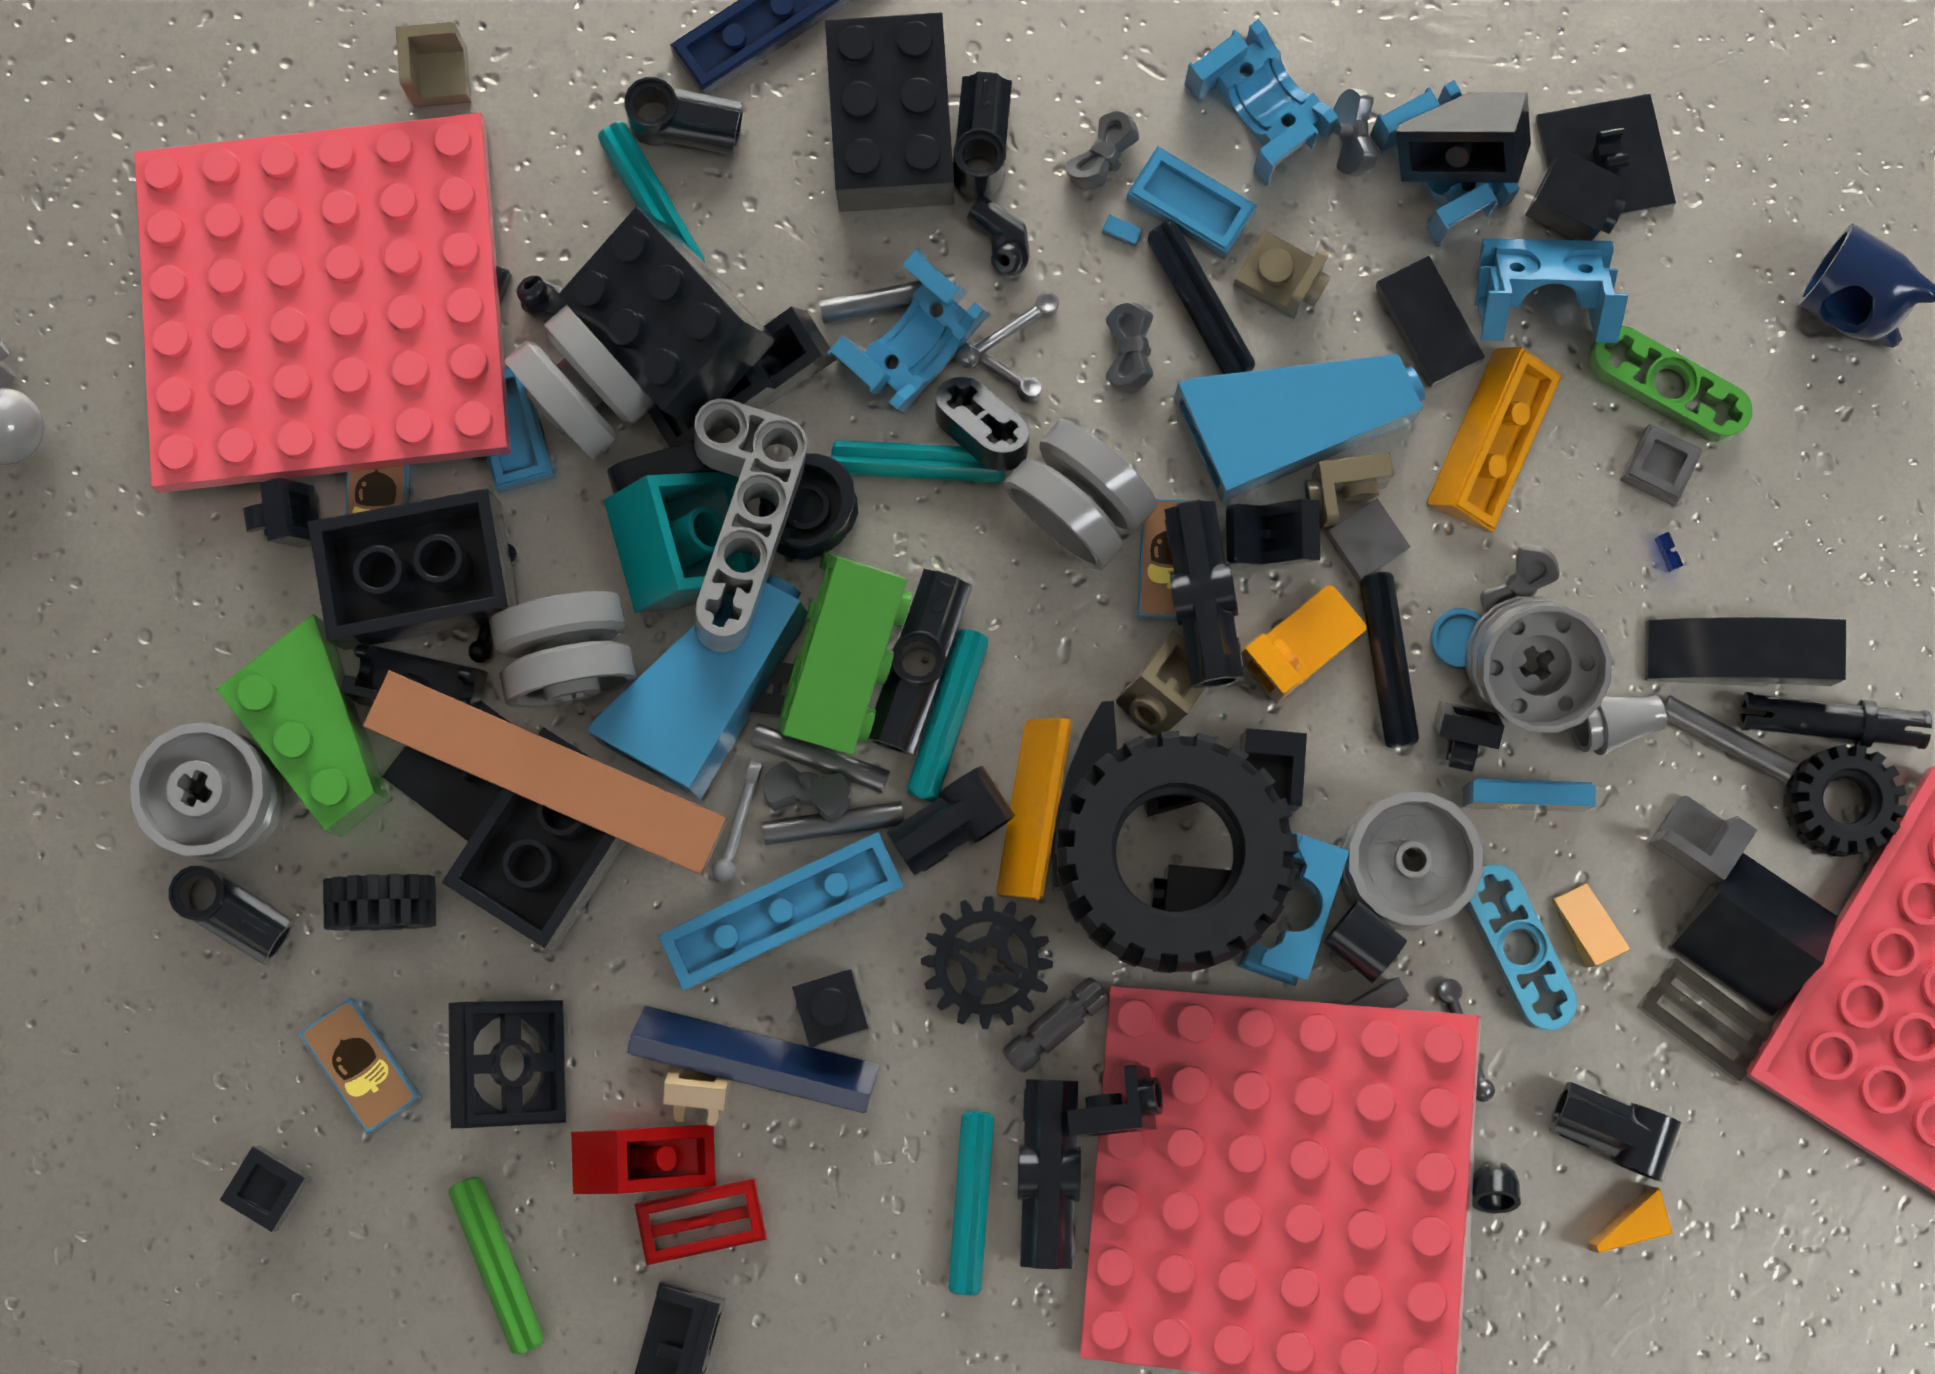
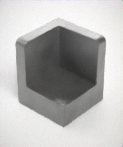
M1685 795L1677 799L1648 844L1707 884H1712L1727 878L1754 837L1757 829L1738 816L1723 820Z

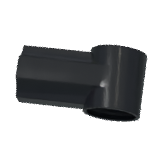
M977 71L973 75L962 76L956 143L953 150L954 184L958 191L966 197L975 200L981 195L987 198L995 195L1002 187L1005 178L1012 80L1005 79L998 73ZM974 157H983L991 161L993 166L985 171H975L966 166L965 163Z
M658 77L638 79L628 88L625 95V111L631 132L640 142L658 146L670 142L734 156L741 131L744 110L743 102L676 89ZM651 102L660 103L667 108L666 114L655 121L641 118L638 115L639 110Z
M979 766L952 782L939 792V799L886 832L915 877L947 858L949 854L966 843L973 845L986 838L1016 816L984 766Z
M189 866L182 869L173 877L169 886V901L175 912L181 917L193 920L263 965H267L273 956L279 952L289 937L295 920L234 883L224 873L208 867ZM209 878L216 889L215 899L207 909L197 911L192 907L189 900L190 890L198 880Z
M1358 900L1331 929L1323 943L1330 948L1331 952L1328 959L1344 972L1355 969L1373 983L1397 957L1407 940Z
M1567 1082L1563 1092L1558 1097L1551 1115L1549 1131L1582 1146L1590 1147L1611 1156L1609 1161L1625 1169L1662 1182L1684 1124L1653 1109L1631 1103L1628 1106L1576 1083Z

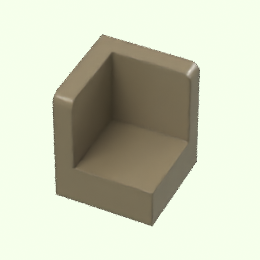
M444 22L396 27L399 82L412 106L415 108L471 103L468 50L456 24Z

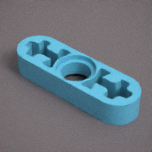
M1492 864L1484 866L1483 875L1475 895L1466 904V907L1522 1020L1530 1027L1538 1030L1562 1028L1573 1019L1576 1013V993L1518 876L1511 869L1503 865ZM1485 876H1488L1493 884L1503 881L1508 892L1500 897V901L1506 914L1513 913L1518 908L1523 919L1507 922L1496 929L1495 932L1493 931L1489 921L1499 919L1501 916L1493 902L1482 904L1479 900L1478 893L1485 889L1483 881ZM1513 930L1525 931L1535 941V955L1526 965L1514 964L1505 956L1503 943L1506 936ZM1546 964L1550 974L1539 976L1538 979L1547 993L1558 992L1561 1002L1554 1006L1555 1018L1551 1019L1547 1013H1535L1532 1004L1540 999L1539 993L1533 981L1526 982L1520 986L1517 975L1533 973Z

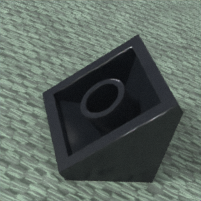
M1742 853L1725 880L1707 886L1668 948L1766 1015L1773 1016L1824 964L1838 916L1745 853Z

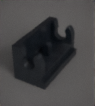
M359 644L354 649L355 656L360 658L359 672L357 676L345 675L340 691L359 705L372 707L390 670L478 709L488 672L373 645Z
M660 1281L634 1374H705L726 1299Z

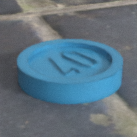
M1457 608L1447 611L1437 619L1431 629L1430 644L1438 660L1452 668H1465L1466 644L1476 622L1482 617L1481 615L1470 609Z

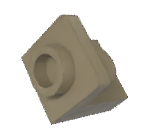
M1263 230L1238 273L1234 286L1295 319L1303 303L1314 308L1327 286L1331 276L1322 272L1329 254L1318 249L1313 257Z
M1390 452L1318 462L1312 473L1313 480L1305 481V499L1319 500L1320 530H1328L1334 527L1339 520L1336 494H1343L1344 501L1350 502L1367 500L1380 495L1379 489L1385 488L1394 476Z
M1172 630L1160 642L1137 677L1116 699L1118 706L1126 711L1137 724L1147 728L1155 736H1158L1160 732L1171 730L1189 713L1205 689L1193 688L1185 639Z

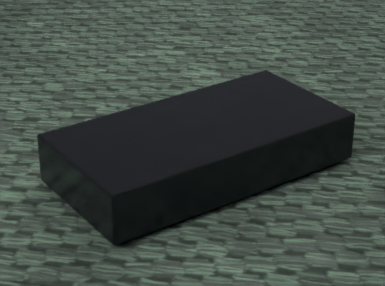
M1430 256L1377 281L1375 289L1430 388L1483 361L1485 356Z

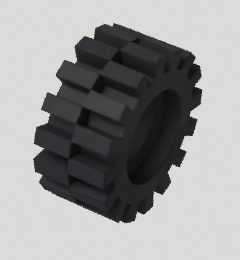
M1844 744L1813 754L1811 758L1803 760L1796 767L1798 770L1797 774L1792 775L1787 781L1786 786L1792 788L1791 794L1784 796V807L1791 806L1793 814L1786 817L1790 827L1797 825L1801 830L1796 837L1802 843L1812 842L1815 844L1812 850L1821 854L1831 852L1834 857L1868 852V850L1879 848L1887 843L1885 838L1895 835L1900 828V825L1895 823L1896 819L1905 816L1907 806L1899 805V797L1907 794L1905 784L1897 787L1893 778L1900 775L1896 767L1886 768L1882 764L1886 759L1884 755L1878 751L1868 754L1866 753V746L1855 745L1847 747ZM1836 778L1850 779L1857 783L1864 792L1866 798L1865 811L1861 818L1853 824H1844L1834 820L1824 807V791L1827 785Z
M367 874L365 876L348 875L347 877L325 878L323 880L324 929L334 931H380L436 926L435 876L419 874Z

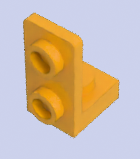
M1327 585L1267 635L1262 633L1246 646L1242 652L1243 665L1272 700L1278 704L1366 631L1367 625L1333 585Z

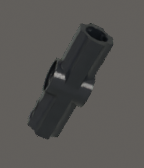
M1201 500L1178 503L1176 506L1164 509L1166 517L1165 526L1174 572L1170 573L1174 607L1178 625H1183L1193 688H1214L1231 685L1237 681L1244 680V666L1234 616H1239L1230 563H1225L1215 501Z
M923 569L900 638L892 649L894 655L891 669L886 682L882 686L875 706V719L868 741L898 753L915 755L935 694L943 679L946 663L973 588L972 584L941 571ZM917 648L930 651L936 658V664L932 671L923 676H912L907 673L902 667V660L909 651Z
M1026 1079L1023 1106L1024 1144H1019L1018 1200H1022L1020 1267L1073 1269V1258H1075V1202L1080 1201L1081 1146H1076L1077 1136H1069L1067 1110L1078 1109V1081Z

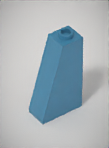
M1399 354L1189 378L1178 383L1174 399L1222 503L1414 422L1423 409L1421 401L1425 400V392L1417 372L1412 367L1405 369Z
M770 575L765 583L749 634L744 643L732 651L725 653L715 652L705 647L697 638L695 625H693L592 721L587 732L601 745L701 800L752 714L750 710L761 692H765L770 684L768 679L778 662H783L806 623L807 611L801 601L798 600L801 592L786 581ZM728 593L725 595L721 612L718 617H714V625L724 627L726 621L732 619L734 596Z

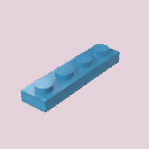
M876 832L663 932L658 937L682 990L687 991L905 887L879 832Z

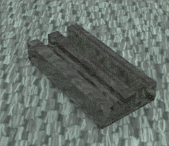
M1677 958L1669 961L1637 1005L1639 1010L1735 1082H1741L1747 1074L1746 1069L1759 1055L1760 1050L1758 1049L1762 1042L1767 1041L1773 1031ZM1674 978H1677L1752 1035L1749 1041H1746L1673 986L1671 982ZM1662 995L1739 1052L1735 1060H1731L1658 1005L1657 1001Z

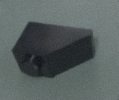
M1467 93L1399 124L1396 130L1401 182L1519 183L1531 145L1528 93Z

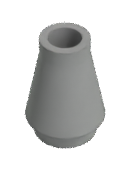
M1656 695L1644 698L1604 697L1600 707L1584 722L1571 727L1574 740L1581 751H1594L1597 755H1603L1645 735L1664 730L1667 724V715L1662 700Z

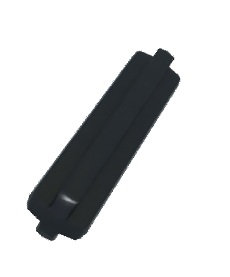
M1168 221L1155 227L1149 232L1148 243L1222 373L1231 374L1252 371L1255 366L1254 358L1178 225L1174 221Z
M1390 572L1371 573L1365 575L1360 581L1384 740L1389 748L1408 747L1418 742L1419 733L1394 576Z

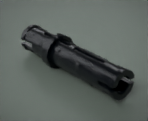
M1745 692L1740 707L1750 710L1766 711L1765 715L1739 713V725L1742 731L1756 730L1853 740L1854 745L1866 746L1867 748H1870L1875 742L1916 747L1923 750L1927 748L1931 734L1905 730L1906 726L1932 728V717L1929 711L1878 708L1875 701L1860 700L1857 705Z

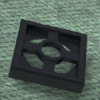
M563 1000L448 1003L451 1129L566 1123ZM500 1019V1041L493 1047L490 1054L474 1055V1041L479 1032L492 1020ZM521 1022L532 1031L539 1043L540 1053H534L531 1046L521 1039ZM511 1045L520 1050L524 1060L523 1071L514 1081L505 1077L500 1064L504 1050ZM535 1072H541L540 1081L532 1097L523 1104L522 1086L531 1080ZM474 1074H490L494 1082L501 1086L502 1110L494 1108L481 1098L475 1088Z

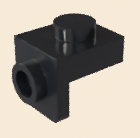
M1298 499L1267 505H1228L1226 507L1228 563L1275 567L1320 561L1319 500Z

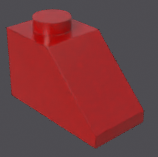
M687 1125L571 1132L573 1194H624L716 1186L714 1126Z

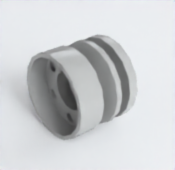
M1516 596L1494 605L1476 622L1466 644L1465 669L1474 692L1490 709L1501 715L1508 722L1531 732L1558 733L1581 724L1600 707L1611 684L1612 656L1603 633L1587 616L1542 596ZM1529 647L1541 653L1536 658L1539 668L1534 672L1521 667L1527 661L1523 652Z

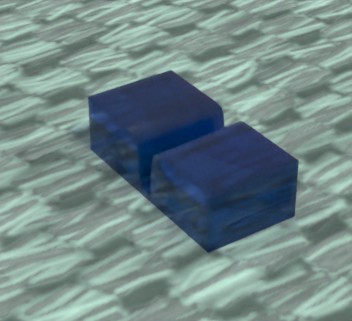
M1666 532L1657 536L1655 541L1668 572L1670 573L1684 566L1678 552H1671L1675 544L1670 533Z

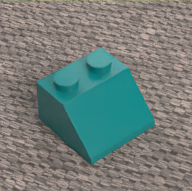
M721 471L646 475L604 499L635 613L680 609L697 603L739 480L737 476ZM743 552L734 553L725 561L732 570L742 573L749 572L758 565L753 556Z

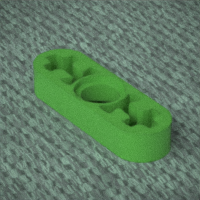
M1621 327L1618 343L1594 342L1591 346L1588 357L1589 366L1598 379L1709 441H1729L1743 431L1751 420L1752 404L1748 395L1742 389L1631 327ZM1618 343H1621L1628 348L1625 352V357L1634 364L1641 366L1647 357L1655 362L1645 371L1641 382H1638L1633 377L1641 369L1625 361L1618 368L1613 367L1608 363L1611 359V353L1604 349V347L1613 349ZM1664 369L1678 372L1685 382L1683 396L1678 399H1668L1660 395L1654 383L1656 373ZM1701 386L1706 389V392L1699 400L1713 407L1721 401L1727 402L1731 405L1728 415L1735 419V421L1728 420L1720 426L1713 421L1716 412L1707 405L1700 402L1692 411L1685 408V406L1696 396Z

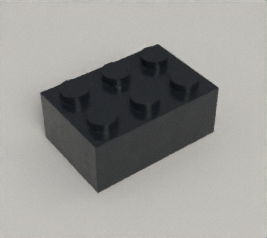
M942 12L825 20L835 190L839 212L955 205Z
M637 206L558 294L663 412L695 426V418L700 408L709 401L724 399L776 342V339L670 226Z
M488 488L308 522L327 641L342 650L354 649L359 644L370 646L489 623L494 614L518 605L501 502Z
M544 727L538 734L543 738L592 758ZM503 788L441 883L538 945L556 952L626 842Z

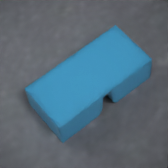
M1109 214L1102 233L1115 239L1119 238L1120 241L1135 247L1143 228Z

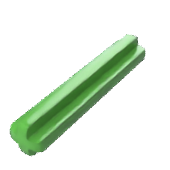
M470 1177L454 1184L449 1188L448 1194L511 1353L522 1355L540 1347L544 1343L543 1333L482 1179Z

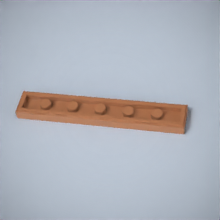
M390 670L363 724V727L702 876L728 821L726 817Z

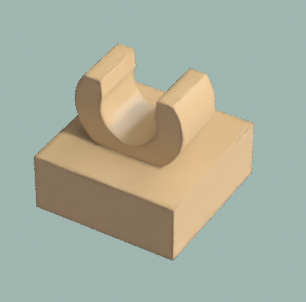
M670 1065L664 1082L663 1104L674 1105L672 1110L673 1118L676 1122L680 1123L684 1121L687 1107L706 1109L708 1112L707 1125L715 1126L718 1122L720 1111H725L732 1080Z

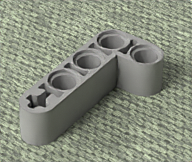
M716 399L703 405L696 415L694 448L697 457L703 464L712 469L737 476L739 480L697 599L695 631L697 638L705 647L715 652L725 653L735 650L742 645L749 634L803 474L807 438L799 424L789 418L733 400ZM726 426L732 429L737 437L731 442L716 443L710 440L706 433L713 427ZM780 444L790 448L794 453V457L788 461L776 462L769 459L763 451L771 445ZM764 498L773 503L776 511L769 516L758 517L749 513L745 508V504L751 499ZM743 552L753 556L758 565L753 570L742 573L732 570L725 561L732 554ZM726 592L734 596L732 619H728L724 627H718L713 624V620L721 612Z

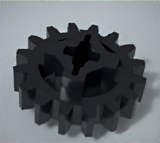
M985 896L982 911L974 912L968 901L963 900L960 902L962 917L954 920L944 912L939 916L942 925L946 929L942 936L936 933H927L925 939L937 949L935 955L921 957V965L935 968L936 976L924 983L926 990L942 988L945 994L940 999L937 1007L943 1011L953 1004L957 1005L960 1008L957 1023L963 1025L969 1019L971 1013L979 1015L981 1028L984 1030L989 1029L991 1017L996 1014H1000L1007 1026L1012 1025L1014 1022L1011 1009L1017 1005L1028 1013L1035 1009L1031 1000L1027 997L1031 990L1039 993L1047 992L1048 986L1037 978L1038 971L1052 969L1053 961L1039 958L1038 950L1042 949L1050 941L1048 936L1033 938L1029 933L1037 920L1033 915L1024 918L1021 922L1014 918L1016 903L1010 901L1005 906L1003 912L994 911L992 896ZM982 922L992 923L988 934L979 939L968 942L956 937L963 929L973 924ZM1012 932L1019 937L1025 947L1028 969L1012 960L1007 947ZM988 946L998 950L997 961L1004 965V969L1013 972L1014 976L1003 972L1001 974L990 972L986 980L979 979L975 976L977 965L969 961V957L959 952L963 950L970 954H973V952L984 954ZM946 957L961 964L967 981L961 995L953 988L948 979ZM1001 984L1019 989L1014 995L1002 1002L981 1004L988 989Z

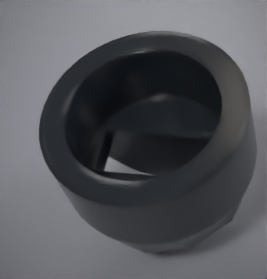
M1488 1162L1483 1163L1474 1172L1472 1206L1475 1209L1485 1213L1497 1214L1513 1211L1521 1205L1519 1179L1515 1171L1506 1163L1501 1162L1500 1170H1489Z

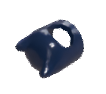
M1852 223L1838 237L1818 265L1804 288L1797 306L1848 337L1871 340L1882 346L1893 348L1902 341L1898 326L1909 315L1913 307L1918 303L1935 302V284L1921 274L1902 252Z

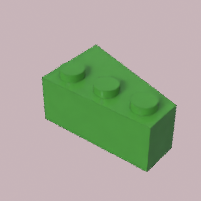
M823 551L819 568L824 569L825 574L816 602L811 601L808 606L805 621H809V626L801 652L795 656L777 728L783 735L853 755L857 741L866 743L871 733L876 709L868 705L875 683L884 685L889 675L894 651L886 647L893 625L902 627L909 611L912 593L904 590L907 579L889 570Z
M312 614L216 688V690L323 829L343 837L390 799L367 732L362 727L354 700L340 692L345 674L335 645L327 641L324 621Z

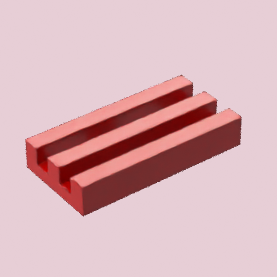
M757 1179L743 1180L634 1204L646 1265L767 1240L768 1235L763 1220L762 1204L758 1195ZM745 1193L747 1205L656 1225L651 1223V1213ZM750 1218L752 1228L750 1230L656 1249L654 1239L656 1237Z

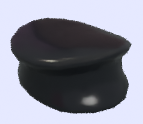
M806 453L803 474L776 553L790 559L810 560L822 556L823 551L829 552L841 544L853 529L859 514L853 480L846 467L831 456ZM760 498V505L758 507L759 517L769 516L776 511V507L772 502Z

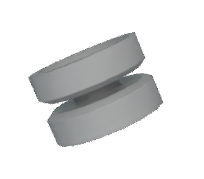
M566 305L544 324L547 338L565 357L556 364L537 343L525 341L504 362L527 388L528 392L525 394L562 435L567 433L594 460L616 440L614 428L596 409L603 400L622 421L632 424L648 412L655 403Z
M1059 419L1039 444L1042 458L1046 464L1038 461L1023 460L1004 481V488L1023 513L1053 541L1081 562L1093 569L1102 571L1121 550L1123 545L1121 535L1116 526L1124 529L1138 530L1157 509L1158 501L1141 477L1101 440L1084 428L1068 420Z
M582 591L545 597L509 607L494 614L489 620L495 651L509 658H518L509 663L499 673L504 700L508 706L536 707L572 702L618 690L630 685L637 679L632 649L626 644L609 641L615 638L627 626L621 597L616 592Z
M206 722L178 725L155 737L138 757L129 782L131 810L141 831L162 849L209 863L235 861L259 849L277 828L285 804L283 778L262 748L247 737ZM209 789L212 791V794L207 802H205L204 795L206 790Z
M1401 792L1378 801L1364 811L1348 827L1340 848L1349 850L1340 879L1348 901L1354 905L1359 900L1394 930H1419L1455 916L1474 897L1483 875V845L1473 822L1453 802L1430 792ZM1404 852H1406L1408 857H1418L1420 868L1413 871L1407 870L1402 863Z

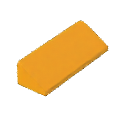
M1523 347L1495 349L1428 497L1427 503L1441 512L1484 531L1494 532L1562 375Z
M1030 719L1024 725L1010 806L1016 816L1007 823L996 888L997 894L1001 897L1036 903L1043 899L1072 723H1069L1070 719Z

